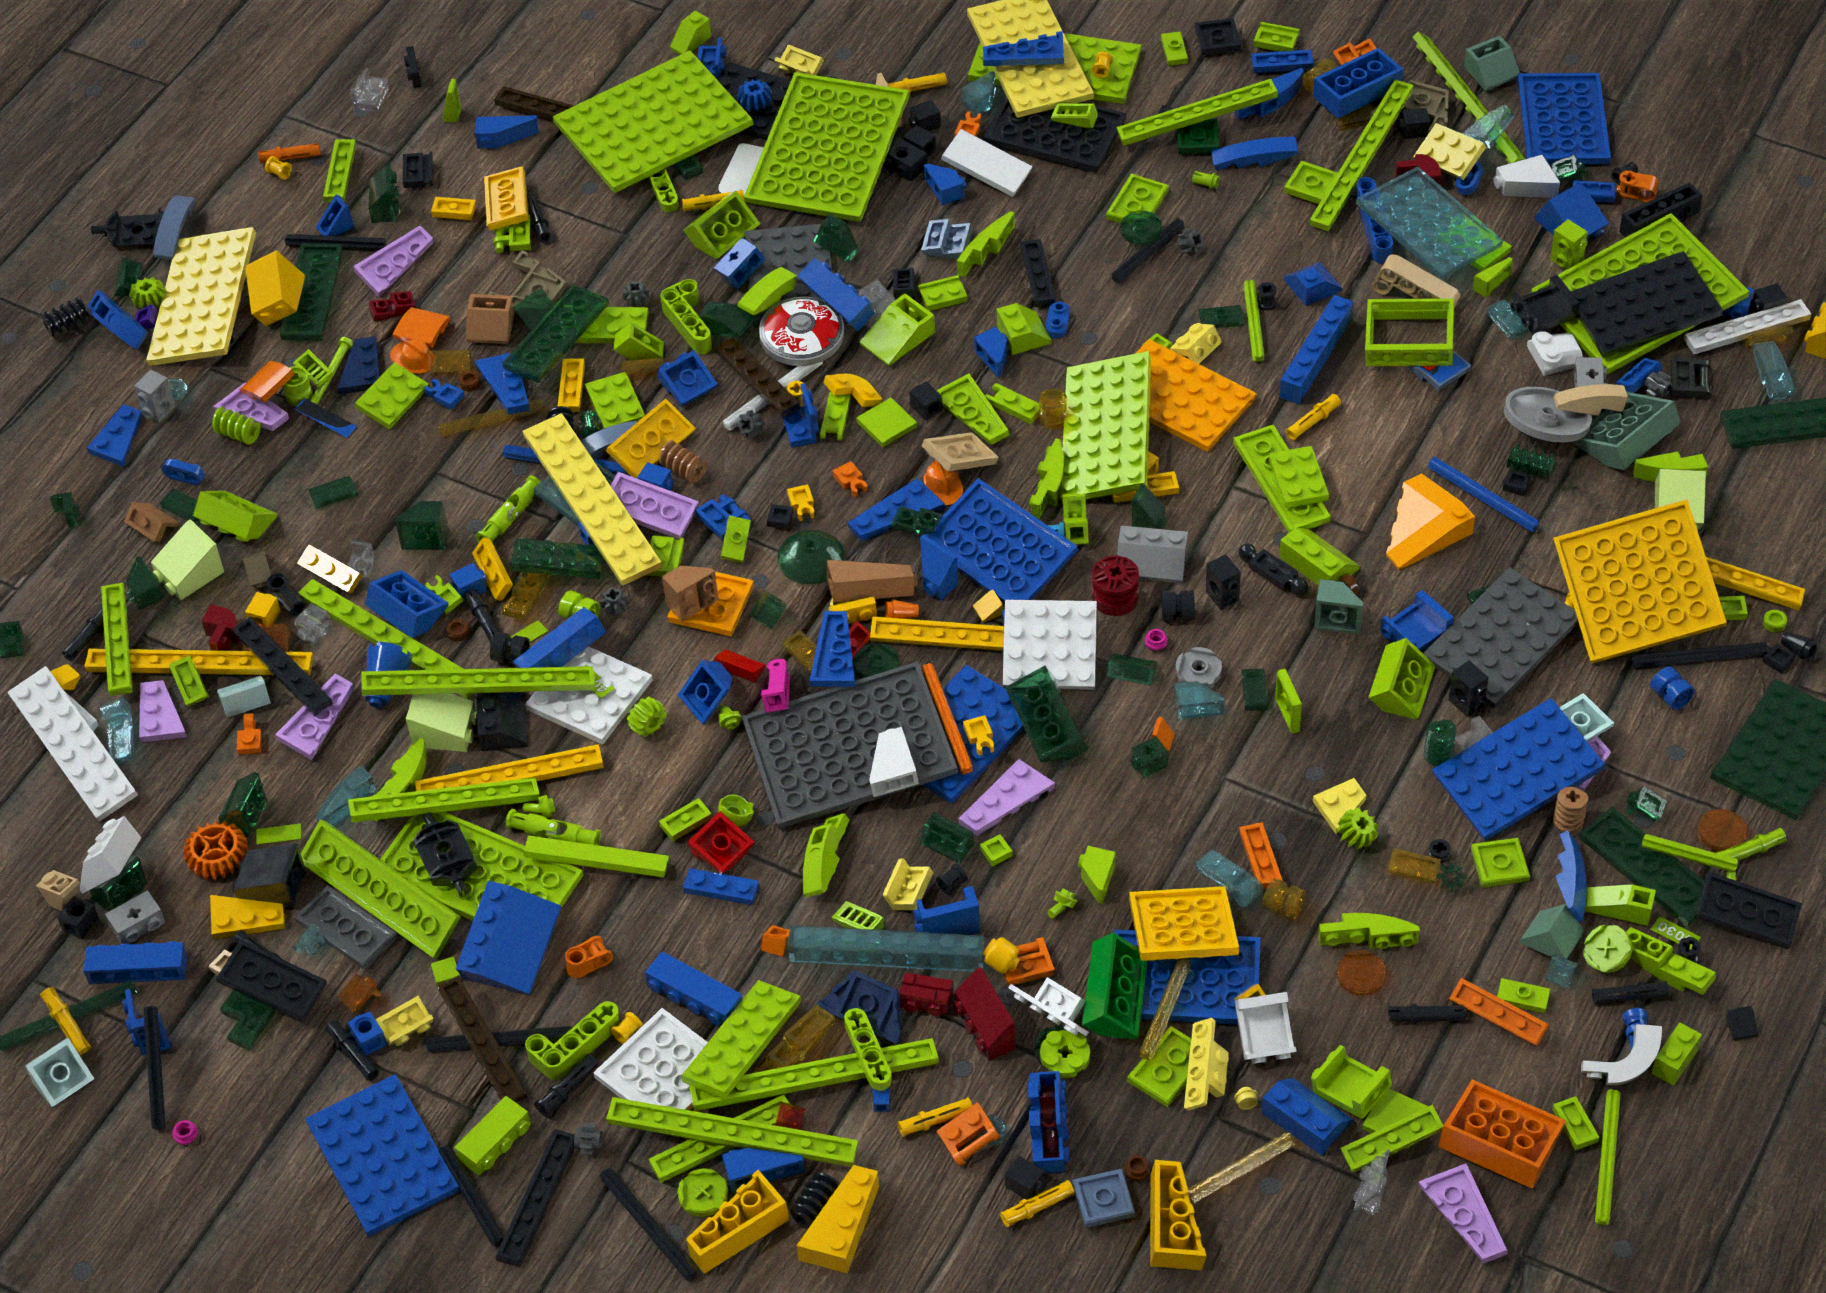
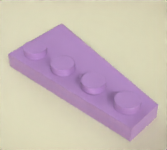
M420 225L353 266L354 272L380 297L433 244V238Z
M334 674L321 687L332 699L333 704L316 716L303 706L275 734L279 742L310 760L315 756L354 690L353 683L337 674Z
M1018 759L959 817V824L978 836L1001 822V818L1019 811L1022 805L1029 801L1032 803L1037 800L1040 794L1055 789V782Z
M1467 1164L1419 1181L1420 1188L1483 1264L1507 1255L1504 1242Z

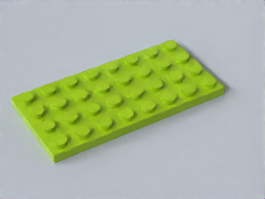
M1064 33L1094 93V99L1092 100L1124 104L1141 53V44ZM980 42L968 73V81L1002 86L993 67L983 66V46ZM1101 51L1108 52L1113 57V63L1109 66L1110 72L1106 78H1098L1092 73V67L1096 63V55Z
M1149 351L1067 367L1063 431L1064 476L1060 488L1062 503L1064 494L1085 493V499L1147 488L1151 354Z
M446 812L432 813L435 822L439 823L449 820L458 823L477 864V869L464 882L468 890L466 896L463 893V897H460L455 886L432 885L430 876L413 842L417 833L426 828V823L423 820L424 814L411 816L380 859L452 911L472 921L488 881L515 887L561 905L562 908L584 876L583 870L567 863L523 857L524 845ZM441 847L438 852L445 853L450 848Z

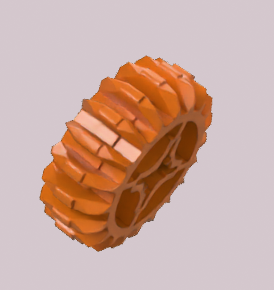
M216 820L213 825L207 822L206 827L198 826V832H191V838L186 839V846L183 847L184 859L191 872H194L197 877L203 876L205 880L212 876L215 881L218 876H222L225 879L227 873L234 875V869H239L240 862L245 859L248 851L247 839L244 837L241 829H237L234 824L229 825L226 821L220 824ZM231 844H233L232 849H231L230 851H228V850H229V846H230Z

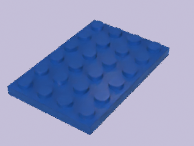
M1600 73L1518 74L1517 81L1526 159L1543 155L1548 164H1610L1611 155Z
M979 478L925 534V536L957 556L959 572L986 591L994 590L1003 603H1005V600H1033L1079 551L1077 545Z
M965 665L942 689L972 763L973 771L963 775L957 765V774L922 784L951 804L1039 715L1038 708L968 665ZM985 715L993 733L994 752L991 753L989 747H982V755L979 756L976 751V743L970 744L963 727V721Z
M1550 698L1432 769V772L1482 839L1487 841L1556 799L1561 789L1576 787L1605 769V763L1555 701Z
M1114 929V933L1138 948L1135 930ZM1237 936L1239 955L1147 960L1141 1019L1199 1022L1213 1018L1219 1024L1239 1025L1234 998L1251 986L1259 984L1261 937Z
M396 1074L305 1118L312 1135L368 1237L460 1191L458 1184L439 1154L437 1146Z

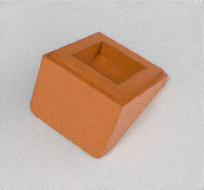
M1159 717L1152 732V749L1169 752L1174 739V732L1165 720Z
M771 925L763 934L761 950L783 956L794 932Z

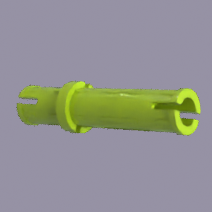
M1778 828L1764 835H1755L1754 839L1717 852V854L1741 860L1759 852L1765 853L1769 848L1785 843L1787 839L1783 837H1786V834L1782 828Z

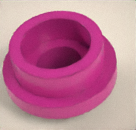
M1160 629L1150 630L1145 637V645L1151 650L1158 651L1167 646L1168 638Z
M183 1120L175 1125L172 1135L176 1143L187 1145L197 1138L198 1129L194 1123Z

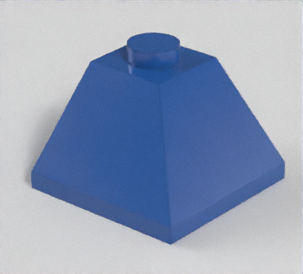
M1321 262L1284 276V281L1305 306L1342 291V287Z
M923 534L920 537L923 588L929 596H933L941 601L958 586L957 556Z
M701 660L678 693V696L701 724L705 725L730 690L732 676L720 662Z

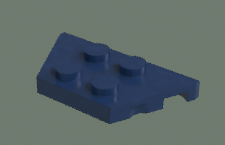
M854 970L845 978L843 983L836 985L829 995L823 1000H819L815 1007L843 1020L848 1010L853 1008L861 1009L867 1015L874 1034L900 1045V990ZM852 1019L855 1021L856 1026L859 1027V1021Z

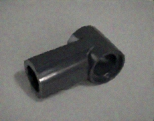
M281 573L269 576L267 579L269 594L277 597L278 603L290 616H297L302 613L306 602L290 586L286 576Z

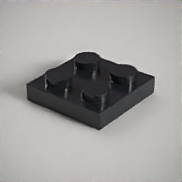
M1234 18L1195 23L1194 29L1201 55L1241 51V42Z

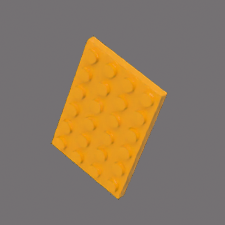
M1150 339L1136 352L1149 351L1151 354L1149 422L1206 452L1210 451L1256 399L1255 392Z

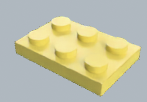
M1436 123L1415 154H1424L1432 157L1439 164L1440 171L1464 181L1486 146L1483 142Z

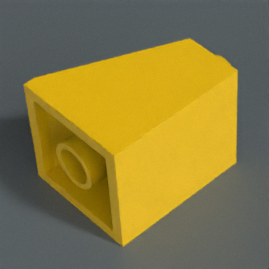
M277 250L246 265L251 314L263 325L268 326L297 312L305 275Z

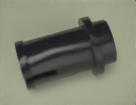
M1629 162L1621 168L1616 167L1611 173L1612 180L1620 183L1619 177L1624 171L1637 173V165L1633 164L1634 162Z

